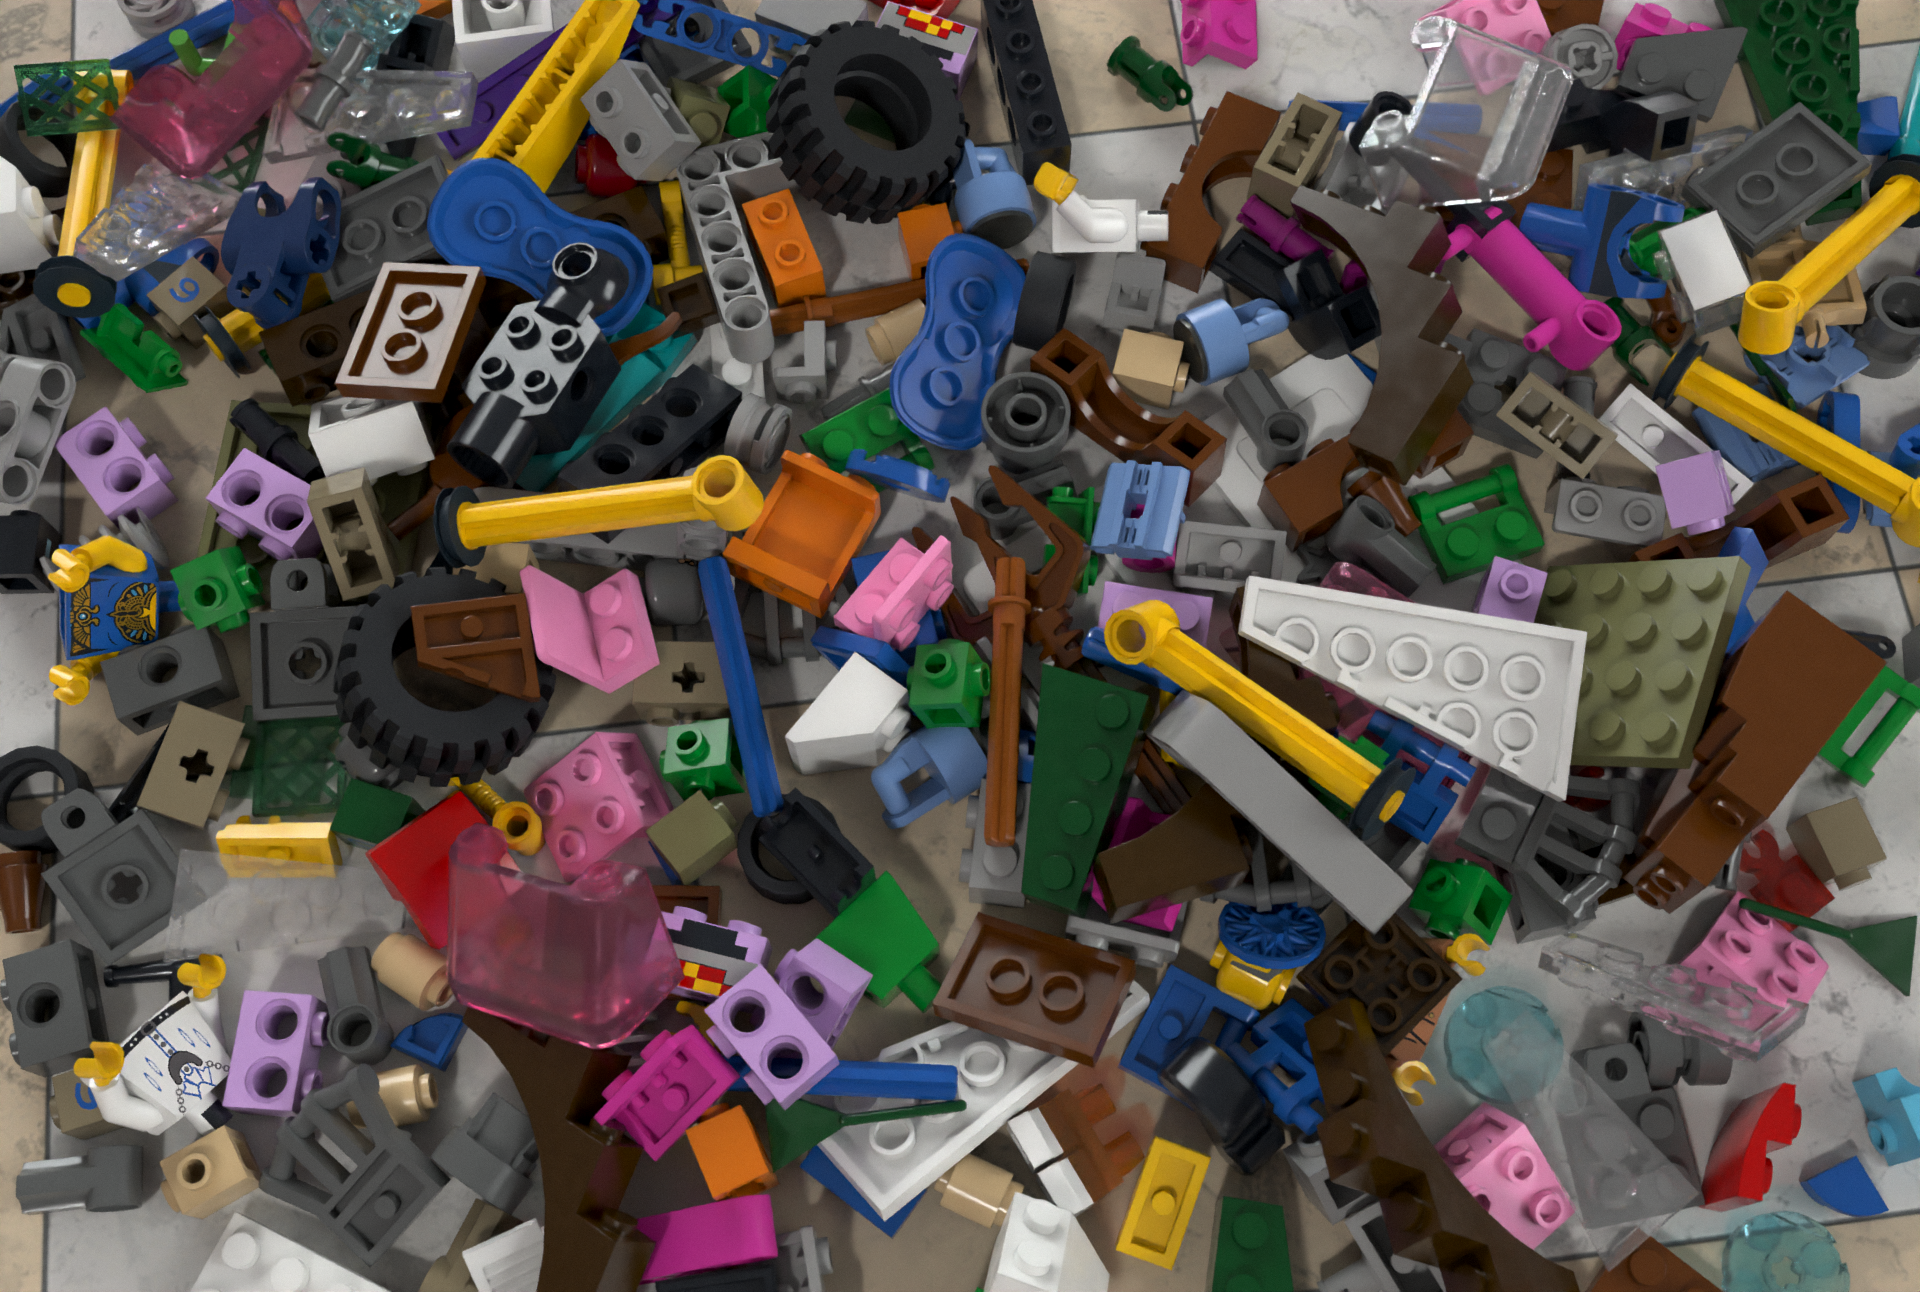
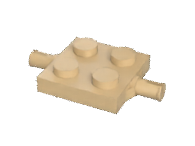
M1799 224L1781 237V242L1770 245L1752 259L1742 252L1741 265L1750 286L1762 281H1779L1821 242L1803 239L1801 225ZM1856 267L1815 303L1796 325L1803 328L1805 343L1809 348L1814 349L1815 341L1817 348H1821L1828 343L1829 335L1825 325L1863 324L1867 306Z

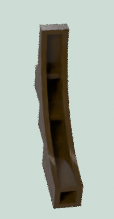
M1300 185L1290 203L1303 229L1334 244L1356 263L1372 284L1378 301L1382 331L1378 372L1367 407L1351 434L1348 444L1360 466L1406 486L1474 382L1465 362V355L1455 346L1444 342V339L1462 314V309L1455 295L1453 284L1444 276L1434 272L1452 245L1444 227L1443 218L1437 211L1426 205L1418 204L1414 207L1397 200L1387 215L1370 205H1363L1360 208L1347 203L1330 190L1322 189L1318 192Z
M1245 586L1236 588L1228 611L1239 647L1241 673L1333 736L1340 722L1339 707L1334 695L1330 691H1324L1319 676L1316 675L1297 681L1299 678L1298 665L1238 634ZM1246 733L1296 780L1289 762L1286 760L1281 761L1282 757ZM1206 783L1179 811L1142 836L1098 853L1093 873L1111 924L1240 886L1250 870L1249 865L1253 862V856L1245 833L1243 831L1236 832L1235 829L1250 825L1251 823Z
M497 997L495 1003L470 1000L462 1022L490 1046L511 1075L529 1114L540 1155L545 1217L543 1257L536 1292H636L657 1242L637 1229L638 1221L633 1216L618 1209L644 1147L624 1135L626 1127L617 1120L612 1119L601 1126L593 1118L608 1102L602 1096L603 1091L626 1071L632 1056L612 1044L614 1039L612 1033L596 1025L582 1023L579 1030L560 1028L544 1021H534L527 1016L530 1010L527 1006L509 998Z
M1346 997L1303 1023L1328 1118L1317 1124L1316 1127L1331 1182L1378 1197L1394 1255L1440 1268L1446 1292H1580L1574 1271L1544 1258L1515 1238L1478 1203L1449 1169L1422 1131L1400 1093L1378 1047L1363 1002Z

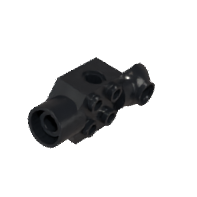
M580 242L569 244L562 248L555 255L552 262L553 269L547 281V291L542 299L514 306L462 383L461 388L473 404V407L448 443L447 451L461 468L475 478L494 487L509 489L513 487L532 456L569 451L621 371V366L594 319L612 309L624 297L629 285V270L618 256L602 248H594L588 243Z

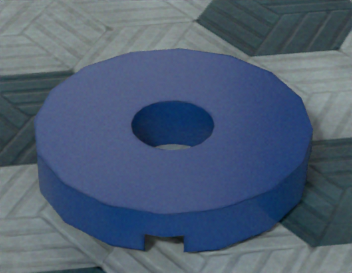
M854 449V451L850 452L845 467L847 472L899 493L932 502L945 503L951 486L947 478L941 477L938 480L937 476L932 474L933 471L888 455H876L875 461L872 460L870 462L865 460L867 451Z

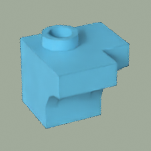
M1897 1067L1853 1082V1086L1869 1120L1867 1125L1869 1138L1874 1148L1881 1155H1884L1888 1166L1920 1158V1087L1909 1083L1903 1078Z

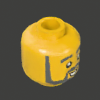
M1221 940L1209 965L1219 969L1215 980L1217 989L1257 1010L1265 1009L1271 1001L1280 1005L1297 967L1292 969H1266L1246 963L1230 953Z

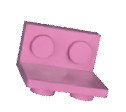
M1451 0L1417 19L1424 37L1443 32L1445 38H1452L1478 99L1488 98L1537 70L1539 53L1545 42L1552 37L1537 0Z
M940 535L924 554L901 537L833 616L835 625L845 632L885 641L894 650L904 651L918 634L920 629L918 622L930 608L937 611L946 602L953 590L954 585L951 583L953 568L951 562V541Z
M531 565L520 570L523 593L526 596L533 633V649L537 657L544 664L551 665L577 678L581 682L588 683L608 694L660 664L638 575L624 568L583 594Z
M595 732L524 789V796L529 806L541 820L544 838L566 882L578 881L633 838L648 837L645 831L674 809L637 733Z
M1738 891L1727 902L1703 939L1668 971L1661 983L1693 1010H1719L1727 1021L1732 1043L1750 1059L1754 1060L1796 1024L1829 966L1826 961L1819 957L1811 945L1799 940L1774 918L1742 909L1739 906V900L1748 897Z
M1485 1102L1434 1145V1148L1452 1173L1478 1203L1515 1238L1533 1250L1576 1211L1574 1202L1525 1124Z

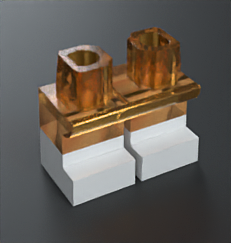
M1101 1083L1080 1090L1074 1095L1068 1088L1034 1110L1026 1111L1007 1121L1006 1129L1032 1174L1042 1170L1037 1174L1036 1181L1048 1202L1054 1206L1071 1211L1075 1218L1121 1188L1124 1183L1123 1177L1131 1173L1145 1158L1143 1151L1130 1131L1104 1146L1092 1127L1116 1113L1114 1103ZM1078 1149L1077 1152L1073 1153L1072 1155L1068 1156L1062 1161H1057L1056 1163L1052 1164L1053 1162L1070 1153L1071 1151Z

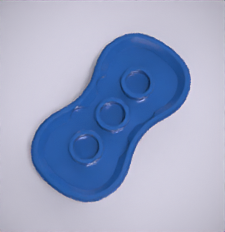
M476 158L466 161L445 179L430 206L427 219L429 238L436 251L447 262L457 266L481 267L485 276L496 277L514 283L530 293L537 301L541 300L547 291V281L553 269L552 262L555 255L569 244L578 242L588 243L594 248H602L618 256L629 270V285L624 297L612 309L594 319L604 337L616 334L630 323L639 312L649 293L653 279V264L647 249L634 234L618 225L578 217L563 210L550 201L523 170L507 161L495 158Z
M956 233L940 241L931 252L925 274L926 310L924 319L915 338L896 360L890 376L891 403L897 417L907 428L922 439L951 450H968L982 442V402L989 388L996 382L1000 357L1006 345L1013 338L1015 318L1026 278L1023 269L1013 257L1000 247L980 237Z

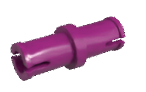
M1256 194L1246 201L1240 210L1242 213H1239L1236 217L1238 223H1242L1270 243L1271 249L1279 254L1284 253L1295 262L1319 249H1322L1328 263L1330 262L1328 258L1331 259L1334 256V250L1327 248L1300 228V221L1293 216L1289 219L1285 218L1260 200Z

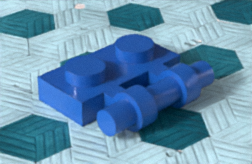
M1377 709L1366 729L1385 739L1380 748L1390 755L1383 764L1387 766L1394 759H1397L1396 755L1401 749L1429 765L1425 774L1416 769L1413 783L1397 811L1388 820L1428 845L1459 794L1440 783L1447 776L1466 787L1477 768L1457 757L1460 751L1444 743L1440 747L1413 731L1414 726L1400 718L1396 721ZM1403 762L1401 767L1403 771L1412 768V766Z
M1291 998L1253 1026L1250 1041L1259 1049L1250 1054L1238 1042H1235L1228 1047L1225 1054L1239 1065L1255 1083L1262 1095L1274 1105V1114L1287 1125L1294 1123L1310 1136L1317 1131L1316 1125L1323 1121V1117L1309 1105L1318 1099L1325 1106L1303 1024L1315 1016L1294 998ZM1280 1066L1297 1082L1288 1087L1271 1071Z

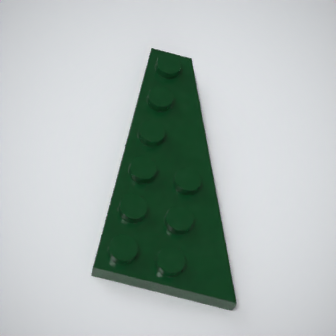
M1714 0L1725 28L1744 27L1748 29L1737 58L1765 126L1800 102L1858 151V132L1861 128L1860 112H1857V96L1860 92L1859 29L1856 28V9L1859 0ZM1861 180L1806 219V226L1846 219L1853 215L1862 205Z

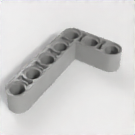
M768 131L695 149L676 167L683 205L719 314L729 351L733 358L746 364H754L766 360L772 354L775 344L769 307L736 209L742 208L743 203L788 188L792 195L799 194L798 191L801 189L794 179L788 181L781 171L780 166L783 164L781 157H774L768 141L774 133H769Z
M698 467L686 470L683 477L692 476ZM479 487L473 490L480 503L552 494L498 487ZM692 520L627 528L609 544L591 533L513 543L529 544L536 558L541 560L644 571L646 563L653 558H688L697 560L699 563V561L705 558L723 556V552L727 547L729 531L718 527L714 521Z
M1182 690L1145 730V733L1179 764L1204 779L1323 891L1373 935L1378 932L1414 892L1403 879L1255 741L1209 701Z

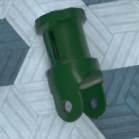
M1135 36L1125 38L1109 57L1107 62L1108 72L1113 76H1122L1137 89L1136 94L1147 103H1152L1159 110L1168 112L1176 104L1185 106L1192 101V87L1179 76L1178 72L1165 60L1157 61L1143 50L1140 40ZM1182 89L1186 92L1185 98L1181 96ZM1167 97V104H1164L1162 98Z
M335 132L327 137L328 145L346 153L350 163L342 160L330 161L326 166L327 172L336 178L366 188L369 185H375L420 163L411 157L401 159L382 152L378 144L346 133Z
M1612 297L1606 300L1604 304L1615 312L1622 326L1620 336L1611 345L1615 351L1613 358L1632 377L1636 378L1641 384L1649 386V383L1632 367L1634 358L1643 349L1657 344L1670 358H1672L1674 352L1649 325L1642 326L1623 307V298Z

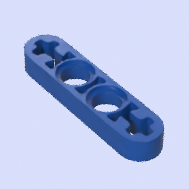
M637 0L639 4H647L648 0ZM658 0V8L670 14H673V3L684 6L676 20V36L665 33L670 25L668 22L654 19L651 27L643 25V16L639 13L636 14L632 24L637 31L644 35L745 67L750 65L776 77H780L787 67V62L771 55L770 66L761 64L768 52L769 34L778 36L779 38L774 46L786 51L791 50L793 43L802 46L807 42L806 39L797 34L691 0ZM696 12L704 13L711 19L713 31L706 41L694 42L686 36L684 23L691 14ZM751 28L759 35L760 47L753 56L741 57L733 50L732 38L739 29Z

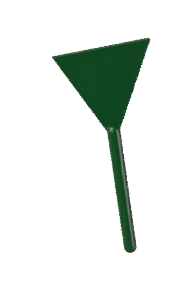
M1724 300L1720 312L1738 340L1740 323L1726 300ZM1743 348L1760 376L1766 377L1778 402L1797 413L1793 397L1765 364L1760 355Z
M1748 898L1739 900V906L1742 909L1840 938L1906 997L1910 996L1918 915L1848 930Z
M774 1098L765 1106L773 1173L845 1126L961 1112L966 1110L967 1103L965 1100L960 1099L845 1114L801 1098L784 1111Z

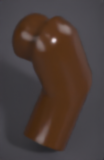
M1667 284L1664 297L1645 300L1653 314L1650 327L1668 344L1670 349H1673L1682 340L1686 328V320Z

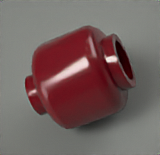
M599 133L590 134L586 138L584 145L577 144L575 183L583 184L584 191L588 196L609 198L635 188L637 184H646L647 180H635L626 174L617 162L618 154L607 138Z

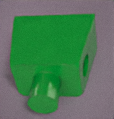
M886 870L814 939L818 938L873 975L863 995L879 1007L884 1009L903 992L922 1013H925L933 1007L932 1003L942 985L927 969L940 955L939 943L895 879Z

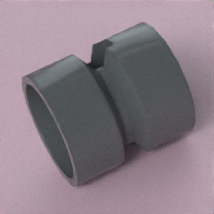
M1668 1010L1635 1011L1631 1014L1627 1028V1043L1633 1044L1639 1051L1645 1065L1650 1087L1674 1086L1678 1084L1680 1077L1689 1086L1727 1084L1733 1065V1048L1727 1021L1719 1010H1684L1680 1012L1677 1019Z

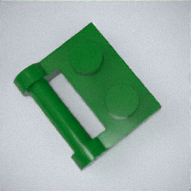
M890 387L799 435L808 453L822 459L829 466V469L839 474L846 471L845 467L850 452L854 451V449L867 451L866 460L897 442H900L906 453L905 456L899 459L928 470L935 468L930 453L920 441L918 435L907 428L897 417L891 403ZM871 483L878 493L887 489Z
M1507 463L1491 468L1486 476L1432 494L1424 490L1408 497L1411 508L1422 523L1417 529L1432 561L1437 564L1435 568L1443 585L1486 571L1495 556L1515 561L1540 552L1545 545L1518 490L1515 472ZM1494 494L1500 504L1499 507L1442 526L1436 517L1438 513Z
M1885 665L1816 756L1853 783L1865 788L1875 775L1872 771L1873 767L1916 712L1920 713V688L1907 682ZM1886 691L1897 700L1852 757L1841 750V747Z

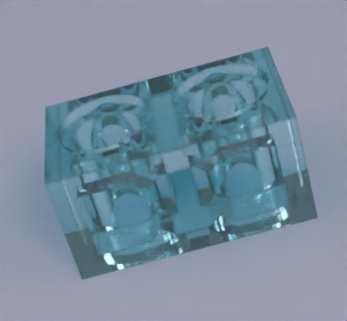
M321 0L300 29L327 60H329L343 38L345 30L354 31L367 39L374 49L356 75L364 79L370 70L377 65L379 53H385L399 33L407 27L410 19L422 4L418 0Z

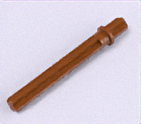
M1024 258L1016 259L1025 275H1027L1030 266L1028 260ZM925 278L834 297L827 296L809 300L808 295L803 296V303L769 310L773 336L804 331V321H825V328L835 326V324L884 315L917 298L926 306Z
M1002 557L996 562L995 597L988 601V611L993 614V644L984 838L986 844L992 847L1013 846L1016 837L1023 635L1025 631V616L1031 612V602L1025 599V561L1019 557Z

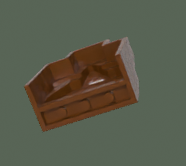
M1787 590L1725 653L1699 742L1692 751L1694 758L1691 768H1665L1654 786L1655 793L1637 840L1646 848L1623 877V879L1634 886L1633 892L1648 906L1658 910L1663 909L1671 914L1704 890L1746 835L1771 816L1887 662Z

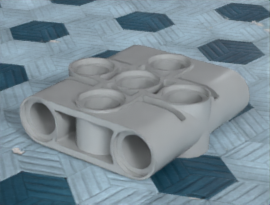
M0 349V502L17 506L26 504L33 498L39 487L76 387L72 369L63 362L8 354Z

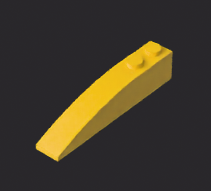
M585 0L472 159L495 158L514 164L523 170L545 194L589 120L590 113L580 98L617 62L640 7L637 0Z

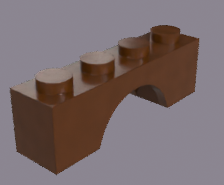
M1226 91L1218 109L1210 106L1200 128L1199 134L1203 135L1199 146L1193 144L1189 146L1180 168V172L1184 173L1179 184L1170 183L1161 203L1160 210H1168L1169 214L1168 241H1142L1140 249L1146 251L1147 257L1166 261L1164 280L1195 293L1199 292L1210 270L1211 261L1218 254L1223 230L1207 212L1203 203V197L1211 188L1223 181L1241 177L1251 178L1254 165L1278 127L1281 112Z
M1063 328L1030 358V372L1052 379L1065 392L1070 404V425L1124 463L1127 460H1134L1138 464L1152 465V462H1161L1163 466H1180L1189 470L1191 473L1184 505L1188 508L1221 476L1227 443L1226 437L1186 410L1177 417L1166 418L1155 415L1139 406L1118 385L1108 368L1104 354L1066 328Z
M1457 409L1413 475L1419 479L1424 478L1464 454L1474 431ZM1357 423L1351 428L1350 434L1336 442L1332 438L1320 442L1308 452L1306 459L1292 467L1289 463H1284L1269 472L1263 479L1264 483L1257 505L1275 530L1287 531L1285 544L1291 553L1297 551L1300 544L1307 545L1325 535L1326 531L1340 517L1344 508L1340 484L1348 475L1363 468L1348 444V440Z
M1821 473L1774 493L1748 513L1721 528L1693 537H1684L1681 532L1634 552L1627 562L1717 557L1731 531L1736 526L1753 529L1769 561L1765 568L1767 569L1825 544L1850 518Z

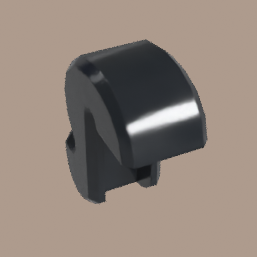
M1190 1037L1157 1068L1159 1082L1194 1110L1219 1154L1242 1176H1253L1286 1144L1283 1127L1266 1112L1265 1099L1255 1083L1237 1063L1206 1038Z

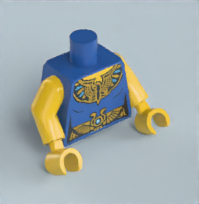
M110 535L101 536L84 545H58L59 549L54 551L51 558L52 562L59 567V570L49 573L48 579L59 587V632L66 660L72 661L70 662L71 668L65 665L53 666L49 671V681L59 686L58 689L54 690L53 697L67 705L74 706L86 698L90 690L89 681L103 671L100 662L116 657L126 647L137 644L148 645L156 642L159 631V613L181 611L178 603V594L180 592L175 581H159L152 555Z

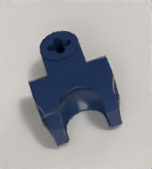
M313 177L302 182L293 203L287 210L283 195L272 189L266 181L253 182L244 189L234 212L228 220L221 245L222 262L225 269L232 275L227 286L226 295L229 303L239 311L247 312L254 316L256 323L264 330L297 318L302 310V301L309 275L326 273L334 262L340 240L341 200L339 192L323 177ZM318 194L323 202V214L319 220L316 219ZM260 197L266 207L265 217L261 216L258 212V200Z

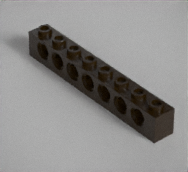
M641 185L570 212L578 217L609 222L627 229L643 243L650 254L653 265L669 259L666 231ZM445 260V261H442V262H440V263H437L436 265H451V264ZM485 276L487 282L478 307L492 329L497 326L501 327L515 305L537 300L514 283L496 277ZM373 288L258 332L292 407L302 403L319 401L330 392L338 390L335 381ZM327 352H334L332 355L328 357L319 358L321 355Z

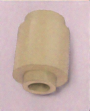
M917 298L875 318L874 325L865 329L869 345L882 366L890 362L895 363L899 355L917 335L926 310V306L920 299Z
M400 932L390 934L378 946L371 960V968L378 973L379 982L422 1011L429 1010L435 1005L437 1007L444 1005L452 997L458 986L459 980L456 977L457 964L413 934L406 936Z
M420 1064L375 1072L380 1085L379 1094L396 1127L429 1120L431 1108H436L439 1102L438 1087L432 1073L425 1074ZM354 1101L347 1103L351 1123L357 1129L367 1128Z
M968 1153L937 1179L934 1190L943 1194L940 1206L991 1229L993 1224L999 1227L1002 1226L1015 1192L1022 1194L1025 1185L1012 1180L1014 1177L1013 1173Z

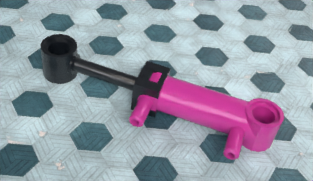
M1383 91L1377 93L1349 132L1350 145L1354 151L1363 159L1372 163L1387 162L1394 154L1455 216L1445 228L1452 245L1442 260H1448L1455 255L1461 262H1464L1472 257L1538 325L1523 338V344L1528 351L1538 352L1548 344L1552 355L1564 367L1573 371L1588 369L1621 334L1622 326L1615 312L1600 301L1586 299L1510 221L1517 211L1493 187L1469 202L1409 140L1411 136L1410 131L1417 122V114L1411 103L1403 96L1394 92Z

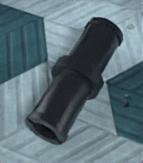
M250 398L242 401L231 412L232 418L229 419L230 423L259 447L258 453L263 459L272 464L276 463L281 469L310 485L312 481L325 477L319 460L298 441L296 431L289 425L281 426L255 399Z

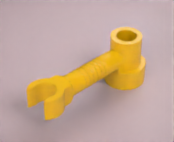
M678 180L659 182L660 202L670 263L653 265L652 282L656 305H661L656 289L703 272L702 265L691 266Z
M459 777L450 779L448 786H457L493 820V832L505 847L516 850L524 856L534 855L543 848L545 838L541 820L528 804L520 801L505 802L482 779L480 782L465 786L460 783Z

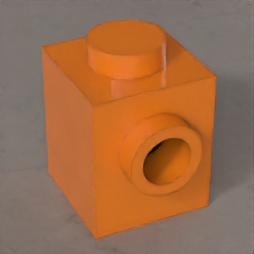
M946 203L933 206L921 204L909 211L897 213L899 241L910 281L925 278L928 258L940 241L956 233L963 234L960 221L951 222Z

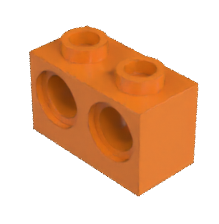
M789 188L743 203L742 209L748 238L776 307L780 308L803 303V296L806 295L809 296V300L826 297L823 269Z
M728 1102L715 1105L698 1119V1125L685 1130L711 1195L717 1202L758 1195L780 1184L776 1174L773 1173L771 1162L754 1122L741 1104L732 1109Z

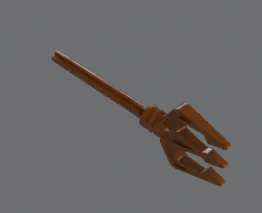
M990 465L988 471L1003 505L1025 508L1056 548L1055 554L1039 574L1033 575L1026 569L1025 599L1031 602V612L1025 616L1023 642H1026L1030 648L1043 647L1039 656L1041 663L1053 661L1054 667L1108 683L1097 668L1095 661L1084 657L1081 653L1082 646L1080 642L1084 636L1083 629L1069 630L1074 619L1069 609L1073 606L1090 559L1091 550L1089 544L1080 534L999 467ZM952 496L950 502L963 536L977 543L995 583L996 562L1002 557L1012 558L1013 556L991 537L987 520L962 500ZM912 528V535L917 548L925 554L935 540L922 528ZM954 586L949 598L941 606L954 638L970 642L972 646H975L977 640L986 636L989 642L993 644V614L986 611L974 616ZM1146 736L1134 773L1162 812L1174 815L1192 796L1168 763L1161 758L1160 752L1149 737ZM1247 873L1244 881L1254 883L1251 876Z

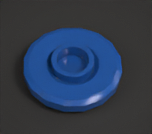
M1229 902L1224 906L1218 918L1219 939L1228 951L1246 963L1266 969H1292L1307 965L1320 956L1326 940L1323 920L1311 907L1298 908L1297 902L1271 905L1272 911L1257 912V907Z

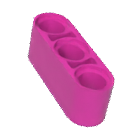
M768 1194L738 1197L636 1219L638 1221L637 1229L657 1242L639 1285L778 1257L771 1195Z

